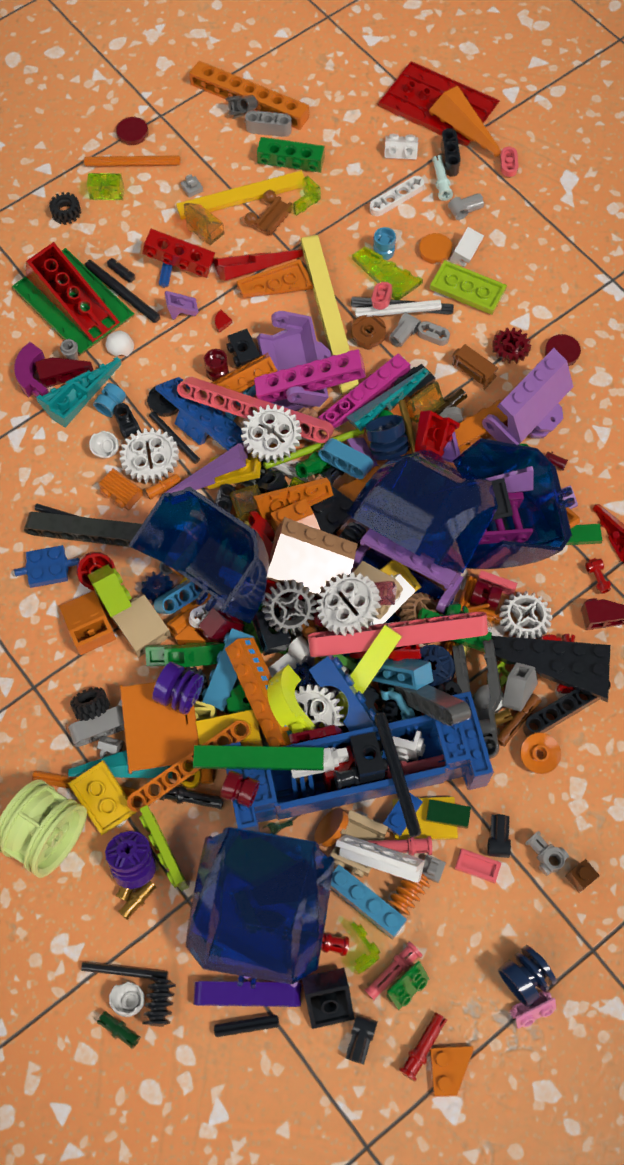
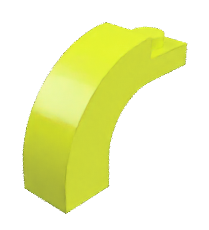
M288 664L275 673L268 683L267 696L270 708L281 727L287 725L293 733L313 730L316 726L301 709L295 697V688L301 679Z

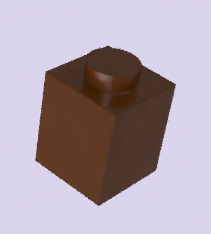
M585 859L565 877L580 893L600 875Z

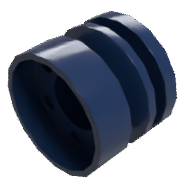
M382 416L370 421L366 425L365 429L367 437L371 441L370 448L374 459L390 460L400 457L409 451L410 445L407 441V435L404 434L406 428L401 416Z
M434 644L420 648L421 658L417 660L436 664V670L432 669L434 681L427 685L436 688L442 683L455 680L454 658L447 650Z
M525 945L521 949L522 953L517 952L515 954L519 965L508 960L497 970L504 983L517 999L529 1007L540 997L536 986L546 992L549 990L548 985L553 986L557 983V979L544 958L530 946Z

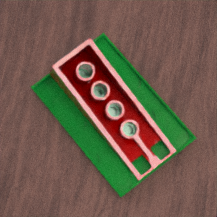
M54 242L26 261V276L12 285L14 291L62 339H71L77 343L79 355L88 351L92 346L134 316V313L68 249L65 248L61 251Z

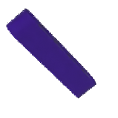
M195 981L193 1005L301 1007V983H298L294 988L285 982Z

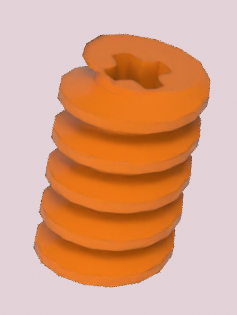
M423 873L418 883L402 879L400 882L402 887L397 886L395 888L397 894L391 893L390 895L393 901L386 900V902L399 913L409 916L410 912L407 908H415L412 901L420 902L417 894H426L422 887H431Z

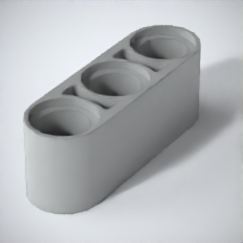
M249 111L245 114L246 130L251 134L287 137L292 132L291 117L288 114Z
M122 707L110 708L105 713H101L100 717L95 716L93 720L89 718L88 721H77L69 725L68 729L74 746L81 747L104 736H110L124 730Z

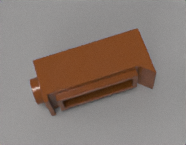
M466 344L460 349H456L453 353L452 365H456V367L480 384L482 383L484 390L497 377L494 373L498 370V367Z

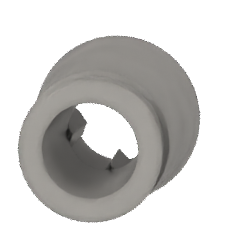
M71 339L64 340L60 346L62 354L66 359L78 360L77 343Z

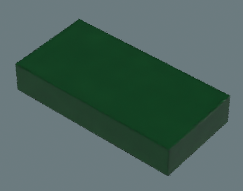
M429 800L426 821L468 829L471 807Z

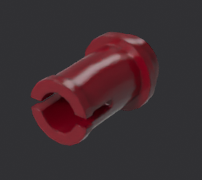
M547 451L543 462L546 463L545 465L550 464L563 471L568 460L553 454V451L551 453Z

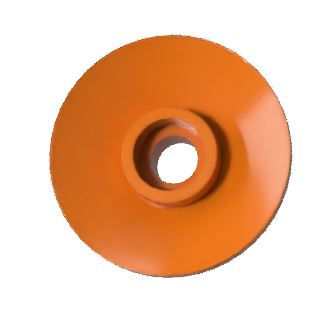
M535 733L528 736L522 743L520 756L528 770L537 774H546L558 766L561 760V749L558 742L552 736L545 733ZM537 750L542 752L541 758L536 756Z

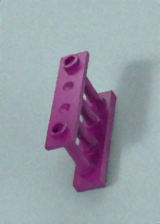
M523 492L508 493L515 530H505L502 519L495 520L497 531L487 532L485 523L477 524L479 532L469 533L468 527L460 528L461 534L458 535L455 541V546L469 547L477 544L523 543L527 541L533 533V529H523L518 508L524 500Z

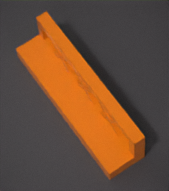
M267 352L211 383L240 393L255 385L254 378L278 371Z

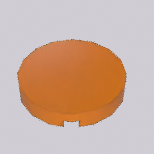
M428 234L420 242V256L426 262L436 264V262L443 263L444 260L447 261L452 255L453 244L443 234Z
M335 808L327 813L316 829L315 841L323 847H329L336 843L342 835L340 834L342 828L344 830L347 828L348 814L341 808Z

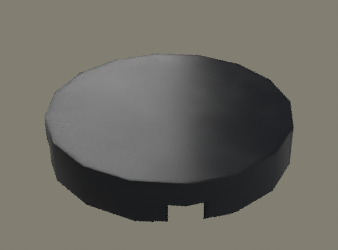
M155 387L150 390L147 402L152 412L154 411L161 417H169L179 411L178 408L157 392Z

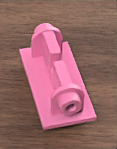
M541 991L539 993L540 997L532 1006L527 1007L522 1002L512 1006L509 1012L512 1018L516 1019L517 1029L528 1027L536 1019L542 1016L547 1017L554 1012L556 1001L555 998H552L549 991Z

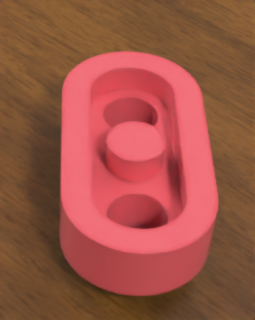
M505 147L502 149L500 156L501 172L504 176L513 177L518 171L517 150L513 147Z
M380 282L375 285L371 298L372 306L375 309L383 310L389 306L392 296V285L389 282Z

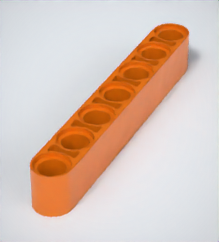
M245 720L236 721L203 745L221 746L219 744L221 736H226L229 739V744L241 742L251 734V725ZM239 724L246 726V733L243 736L238 735L236 732V727ZM194 751L132 793L127 799L128 808L138 812L140 808L146 805L150 806L203 769L194 768L193 771H188L185 768L187 760L193 761ZM170 772L177 774V781L175 783H171L168 779ZM153 784H157L160 787L158 795L153 794L151 791ZM136 796H140L143 800L141 807L136 806L134 803Z

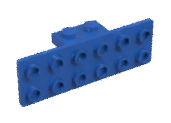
M180 377L156 385L155 390L179 409L175 425L199 445L205 443L208 435L227 451L237 444L244 442L241 438V435H243L241 428L223 414L222 411L183 398L178 394L177 386L183 381Z

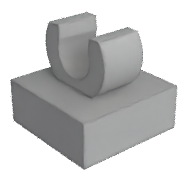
M192 174L186 176L185 181L181 182V187L189 198L203 192V186L195 176L192 177Z
M107 736L101 738L97 745V749L101 750L100 758L106 755V751L110 752L111 755L118 753L122 749L124 741Z
M426 854L422 873L428 880L439 883L446 862Z

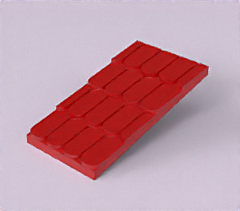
M410 61L377 105L442 136L443 130L447 128L453 129V126L447 122L443 123L440 121V117L435 114L431 115L429 110L445 91L458 86L483 124L500 100ZM456 131L458 143L467 146L470 140Z

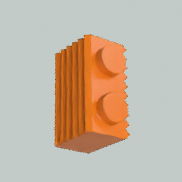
M114 468L99 482L101 494L107 499L112 498L114 503L121 509L125 508L129 511L143 496L141 487Z

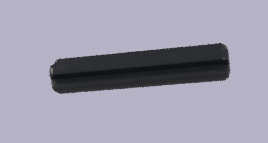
M278 1015L216 1024L214 1025V1034L216 1037L277 1028L279 1027Z

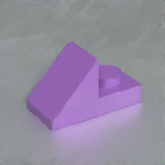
M169 291L164 292L167 308L173 320L180 313L196 316L199 313L196 298Z

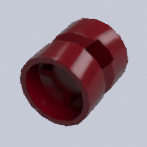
M211 349L205 354L206 374L210 380L215 381L229 373L227 355L221 349Z
M477 580L470 604L477 606L489 604L490 606L486 609L496 611L503 588L496 585L489 587L488 583ZM482 593H487V598L483 597Z
M230 770L223 783L220 796L229 801L237 799L238 804L250 808L258 792L260 781L251 777L244 779L242 774Z

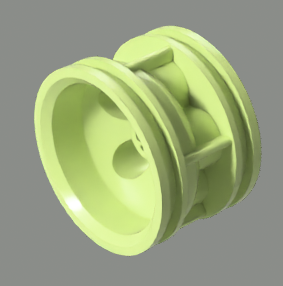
M34 780L14 796L0 817V852L6 857L17 859L24 864V868L27 871L32 872L38 878H43L52 873L75 846L84 828L87 810L75 800L67 799L56 792L54 787L48 785L43 780Z

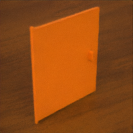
M156 682L125 687L120 685L129 774H132V771L172 766L194 751V745H199L195 706L193 705L189 713L184 715L179 710L175 711L172 709V702L168 706H164L153 701L152 697ZM187 760V761H186V763H191V762H193L192 760Z

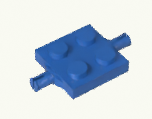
M63 545L26 552L27 562L25 567L14 569L16 577L27 575L30 588L68 581L69 567L76 566L79 562V557L67 559Z

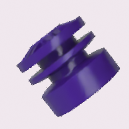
M169 662L157 679L153 691V701L164 706H168L172 702L173 710H179L180 713L186 715L200 696L204 677L199 673L195 674L192 670L185 673L183 666Z
M135 831L122 832L113 837L108 843L105 850L106 861L118 885L123 888L135 889L144 886L153 878L156 871V862L149 841L143 834Z

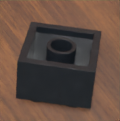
M345 968L302 977L312 1029L355 1020Z

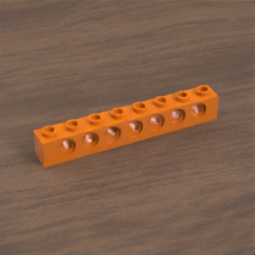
M198 61L189 72L190 84L223 99L231 96L253 95L257 99V108L252 111L288 114L291 117V126L298 130H301L309 119V105L202 61Z

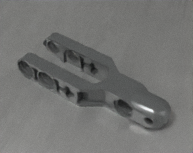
M493 639L483 641L491 699L488 703V708L484 710L476 709L490 759L494 758L499 752L494 713L502 700ZM463 644L454 645L453 656L457 683L462 693L471 692Z

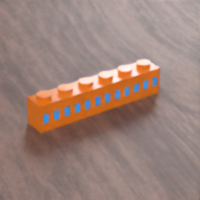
M239 638L235 640L225 650L269 747L292 745L289 735L293 734V732L287 725L284 727L280 726L270 708L267 687L272 676L255 639Z

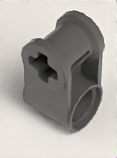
M253 95L226 98L229 106L228 115L246 113L257 108V99Z

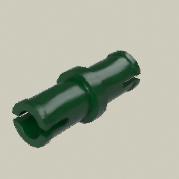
M107 1011L101 1014L97 1024L111 1032L113 1038H119L131 1049L135 1048L141 1036L126 1027L125 1022H119L108 1014Z

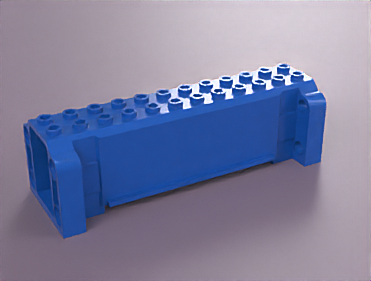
M471 692L452 695L465 701L471 711L470 719L458 724L448 726L428 715L388 723L392 737L414 742L416 731H421L425 750L423 756H419L418 760L441 754L444 757V760L438 761V763L445 761V767L405 775L409 791L441 784L444 781L463 777L467 790L488 785L494 772ZM377 726L283 747H320L324 749L335 747L336 750L350 746V737L372 732H375L377 740L380 739ZM241 742L223 746H241ZM384 749L381 752L382 758H386ZM367 756V757H365V758H366V759H373L374 757H372V756ZM226 769L227 774L232 770L242 774L244 779L251 777L260 781L258 792L250 808L238 804L237 799L232 801L242 841L261 837L258 825L260 822L285 819L397 793L392 778L359 784L357 786L353 784L351 788H343L342 790L327 793L322 774L318 773L313 774L315 796L294 800L291 770ZM309 779L305 783L306 795L310 794ZM297 782L298 795H302L301 784Z

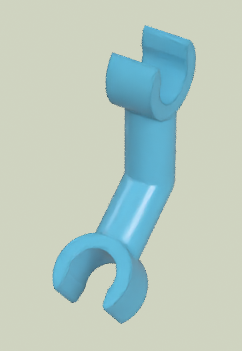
M388 687L389 691L381 690L383 700L392 699L396 701L401 710L402 720L415 717L413 709L407 706L400 693L394 692V688Z

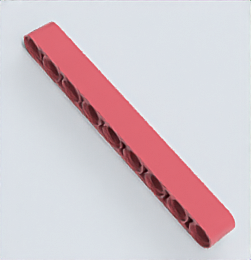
M194 377L185 378L177 386V392L183 398L248 419V415L254 416L252 407H255L260 412V406L263 410H266L267 405L270 406V409H273L275 405ZM290 409L291 415L295 414L296 420L300 421V426L298 427H301L302 432L300 434L303 438L318 443H325L333 434L334 428L331 423ZM268 420L266 423H267V424H271V423H273L274 421H273V420ZM303 424L308 425L309 429H306ZM320 430H324L327 435L322 434Z
M471 612L369 625V628L362 626L361 633L356 629L354 630V635H351L348 631L346 636H343L341 632L336 635L333 631L311 633L307 637L311 657L367 651L384 625H387L402 636L396 647L484 636L488 634L487 614L485 612Z

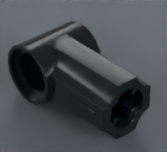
M502 814L491 815L490 837L487 847L488 856L510 858V816Z
M356 1015L351 1032L352 1038L345 1059L364 1065L370 1041L373 1040L378 1021Z

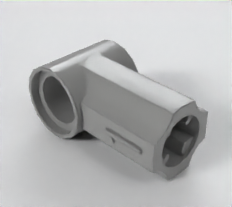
M478 193L464 199L455 197L448 203V207L456 220H462L468 213L484 207L483 197Z
M404 313L399 320L398 326L389 336V341L395 347H402L410 335H414L418 331L421 321L408 313Z

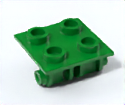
M418 961L397 983L387 990V998L394 1003L398 1010L402 1006L408 1005L412 996L417 991L423 990L427 985L429 977L421 962Z

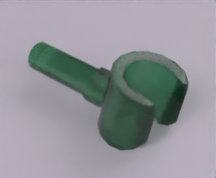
M288 821L281 824L271 822L263 826V829L268 827L271 830V833L265 835V837H271L278 830L292 826L293 822Z

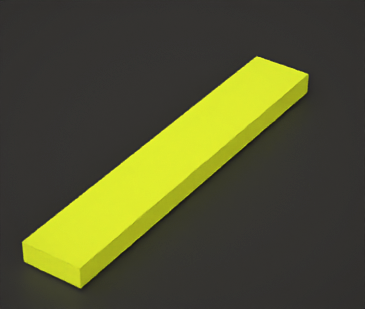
M384 625L350 675L354 680L355 684L353 686L357 692L361 691L362 694L365 692L402 638L400 634L387 625ZM340 690L335 699H340L337 706L343 707L339 711V714L345 715L344 718L340 719V722L343 723L349 707L345 694ZM320 723L319 727H325L324 723Z

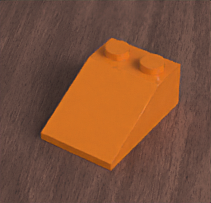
M306 499L270 513L271 526L275 533L284 517L321 530Z

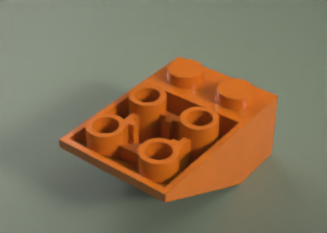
M95 590L59 606L80 655L116 640Z

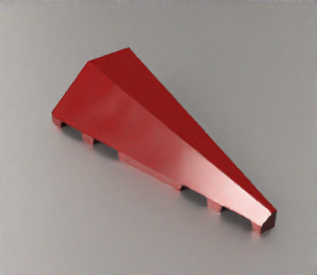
M303 249L285 250L275 253L245 254L224 258L215 257L213 263L220 280L226 281L303 257Z
M431 410L420 411L407 497L416 498L420 489L425 487V479L435 470L445 452V446L453 439L452 434L455 429L459 428L460 423L449 417H442Z
M596 504L593 507V511L597 513L601 526L608 533V538L621 562H624V524L600 504Z

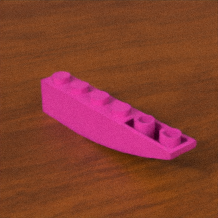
M398 353L320 415L318 419L331 423L334 429L348 421L347 416L393 388L395 381L399 377L408 374L411 364Z

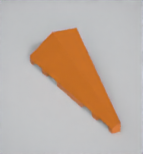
M458 86L445 91L430 108L429 113L431 115H437L440 117V121L449 123L455 131L470 141H476L484 150L488 149L493 152L495 157L501 154V149Z

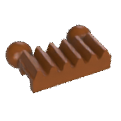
M267 190L263 195V199L266 203L271 204L259 219L255 213L249 212L245 215L244 220L248 226L256 225V228L272 236L277 226L280 227L281 222H284V218H287L288 213H291L292 203L289 202L287 204L281 201V197H277L274 191Z

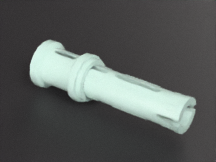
M438 155V161L436 156L432 159L437 177L436 188L439 190V199L447 201L452 198L453 191L450 189L451 182L446 176L443 157Z

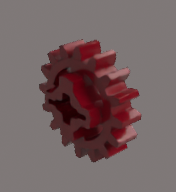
M515 327L512 328V331H509L508 328L505 329V332L500 330L499 335H495L492 344L493 353H497L496 358L502 357V362L508 360V364H511V361L517 364L519 359L524 361L531 349V339L527 338L528 334H521V329L518 332L515 331Z

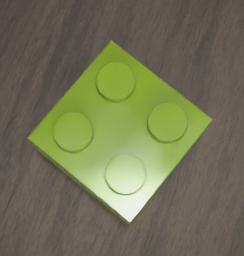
M106 565L87 575L104 608L111 617L132 606L129 601L132 597L124 584L121 585L123 580L115 568L111 569L109 565Z

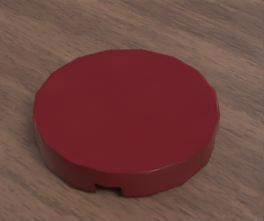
M127 117L118 123L116 134L121 142L123 141L127 145H137L142 143L145 137L148 136V125L141 118Z
M558 334L551 337L545 347V356L555 348L567 360L568 366L576 363L581 353L578 341L566 334Z

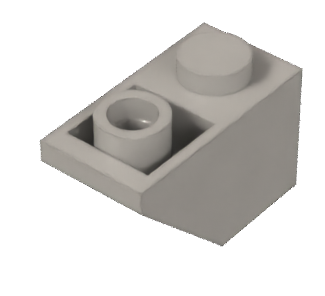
M521 663L515 664L507 678L502 702L503 707L522 711L538 684L535 667Z

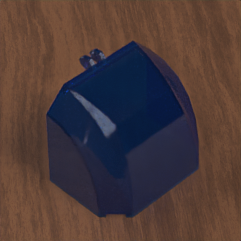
M480 438L446 466L445 471L448 474L444 486H441L439 491L531 466L534 470L533 490L523 492L524 500L518 508L523 529H533L529 539L523 543L502 540L499 543L463 547L455 546V541L458 535L461 534L460 528L449 530L447 533L452 558L455 561L461 562L468 569H500L535 563L563 550L572 536L566 508L575 504L574 497L567 498L566 500L563 499V497H568L573 493L572 488L567 487L561 490L556 467L538 448ZM512 517L502 519L505 530H515ZM495 520L485 522L487 532L497 531ZM477 524L467 526L469 533L479 532Z
M423 449L390 459L383 464L360 491L347 514L351 515L354 520L418 556H421L423 553L434 558L433 563L463 573L491 522L498 505L491 481L472 472V467L468 465L462 467L463 464L459 460L452 462L431 450Z
M191 487L173 493H163L129 546L165 563L203 590L199 594L196 604L201 605L205 602L209 593L211 597L205 606L206 611H210L216 605L217 600L223 603L220 609L222 612L251 623L263 600L269 575L268 554L258 532Z
M227 827L223 829L221 834L214 837H206L192 898L186 948L203 969L239 975L237 986L242 987L245 977H251L250 986L252 989H255L257 979L293 985L318 969L335 859L331 856L327 857L319 849L320 845L315 841Z

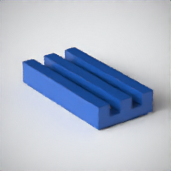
M291 773L294 800L315 796L313 775H308L310 794L307 795L304 777H300L302 795H298L296 778H293Z

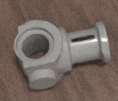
M538 831L525 844L527 846L530 845L538 854L537 859L540 861L538 867L544 875L548 876L550 873L559 871L569 855L562 847H554L553 844L548 845L540 836V831ZM549 857H555L558 860V866H552L549 862Z

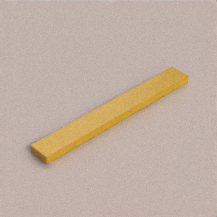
M301 170L176 204L180 219L183 220L262 199L267 190H272L277 195L307 187V182Z

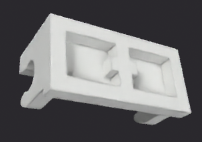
M467 227L449 261L465 267L467 264L465 262H470L484 235Z

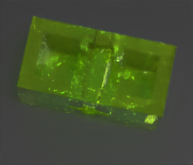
M88 173L87 190L90 200H123L124 184L121 173Z

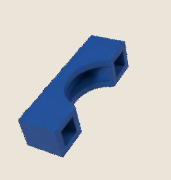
M330 655L309 669L320 687L333 686L345 694L349 708L343 722L350 732L376 725L374 719L375 711L367 707L365 704L366 698L362 692L356 691L353 686L355 684L354 680L349 674L344 673L342 670L343 664L338 657L334 658L333 655Z

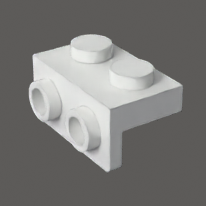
M398 134L386 136L385 158L417 159L418 137H415V135H405L403 137Z
M416 731L414 742L393 736L399 760L408 761L409 759L417 761L419 756H423L425 744L421 731Z

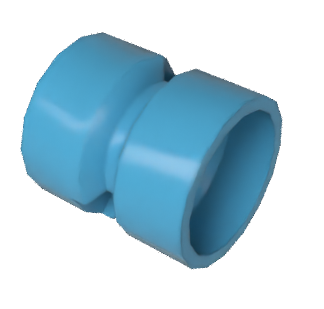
M387 227L377 229L374 233L373 254L379 260H389L395 253L396 234Z
M107 383L101 392L102 394L96 398L93 405L101 414L113 417L114 407L123 403L127 396L117 385Z

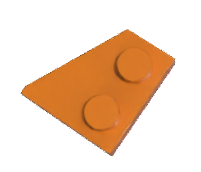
M473 1046L430 1049L434 1097L457 1096L474 1050Z

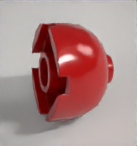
M101 552L85 554L77 564L76 574L80 583L90 590H95L87 575L106 565L113 569L115 568L114 562L108 555Z

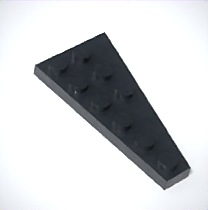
M491 636L494 643L496 660L503 661L509 665L521 663L533 666L536 673L540 674V677L569 688L574 687L583 691L584 694H592L608 702L611 645Z

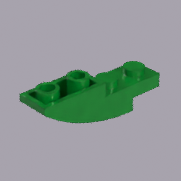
M224 642L186 643V645H147L145 647L146 666L165 667L169 662H174L183 667L218 664L216 661L220 651H223L225 644Z

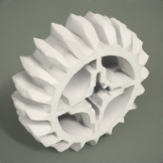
M525 591L524 595L517 592L516 596L512 594L509 600H504V605L500 608L501 613L499 617L505 618L500 621V625L505 626L504 632L510 631L509 637L515 635L516 638L535 639L536 637L541 639L542 634H547V628L551 626L549 621L552 620V615H550L551 608H546L548 603L541 602L542 596L537 599L535 592L530 596ZM535 610L538 612L541 622L537 620L538 618L534 614ZM510 611L514 614L513 616L517 618L516 624L511 618Z

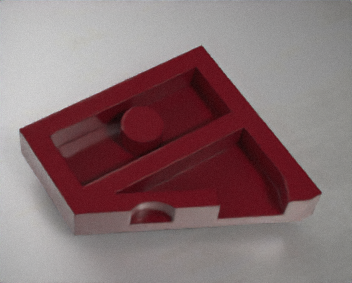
M328 725L323 728L293 733L289 735L292 744L342 734L344 731L335 725Z

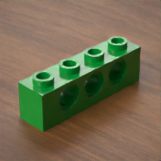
M261 137L257 149V163L321 173L325 159V146Z

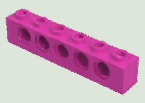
M359 349L351 350L347 353L333 355L325 359L315 360L307 364L297 365L289 369L254 378L256 395L258 399L273 403L287 399L286 391L291 387L300 386L306 391L313 392L365 378L366 373Z

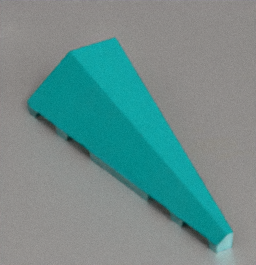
M115 357L114 361L106 365L103 363L99 365L98 369L92 372L89 370L67 381L64 386L57 389L54 387L43 396L38 395L36 400L52 420L66 428L122 365L121 359Z
M422 368L346 418L356 429L358 428L362 431L385 407L391 411L400 400L407 396L429 374V371Z
M127 750L74 768H69L68 777H78L103 760L113 775L118 778H155L171 766L132 771V774H129ZM173 772L169 773L168 778H172Z

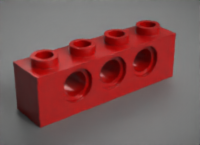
M150 229L143 247V255L205 278L209 275L215 257V252L154 229Z

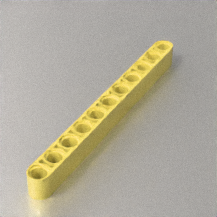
M318 235L302 237L301 246L309 277L313 284V292L331 356L347 353L350 349ZM358 380L339 384L341 394L349 393L359 385Z

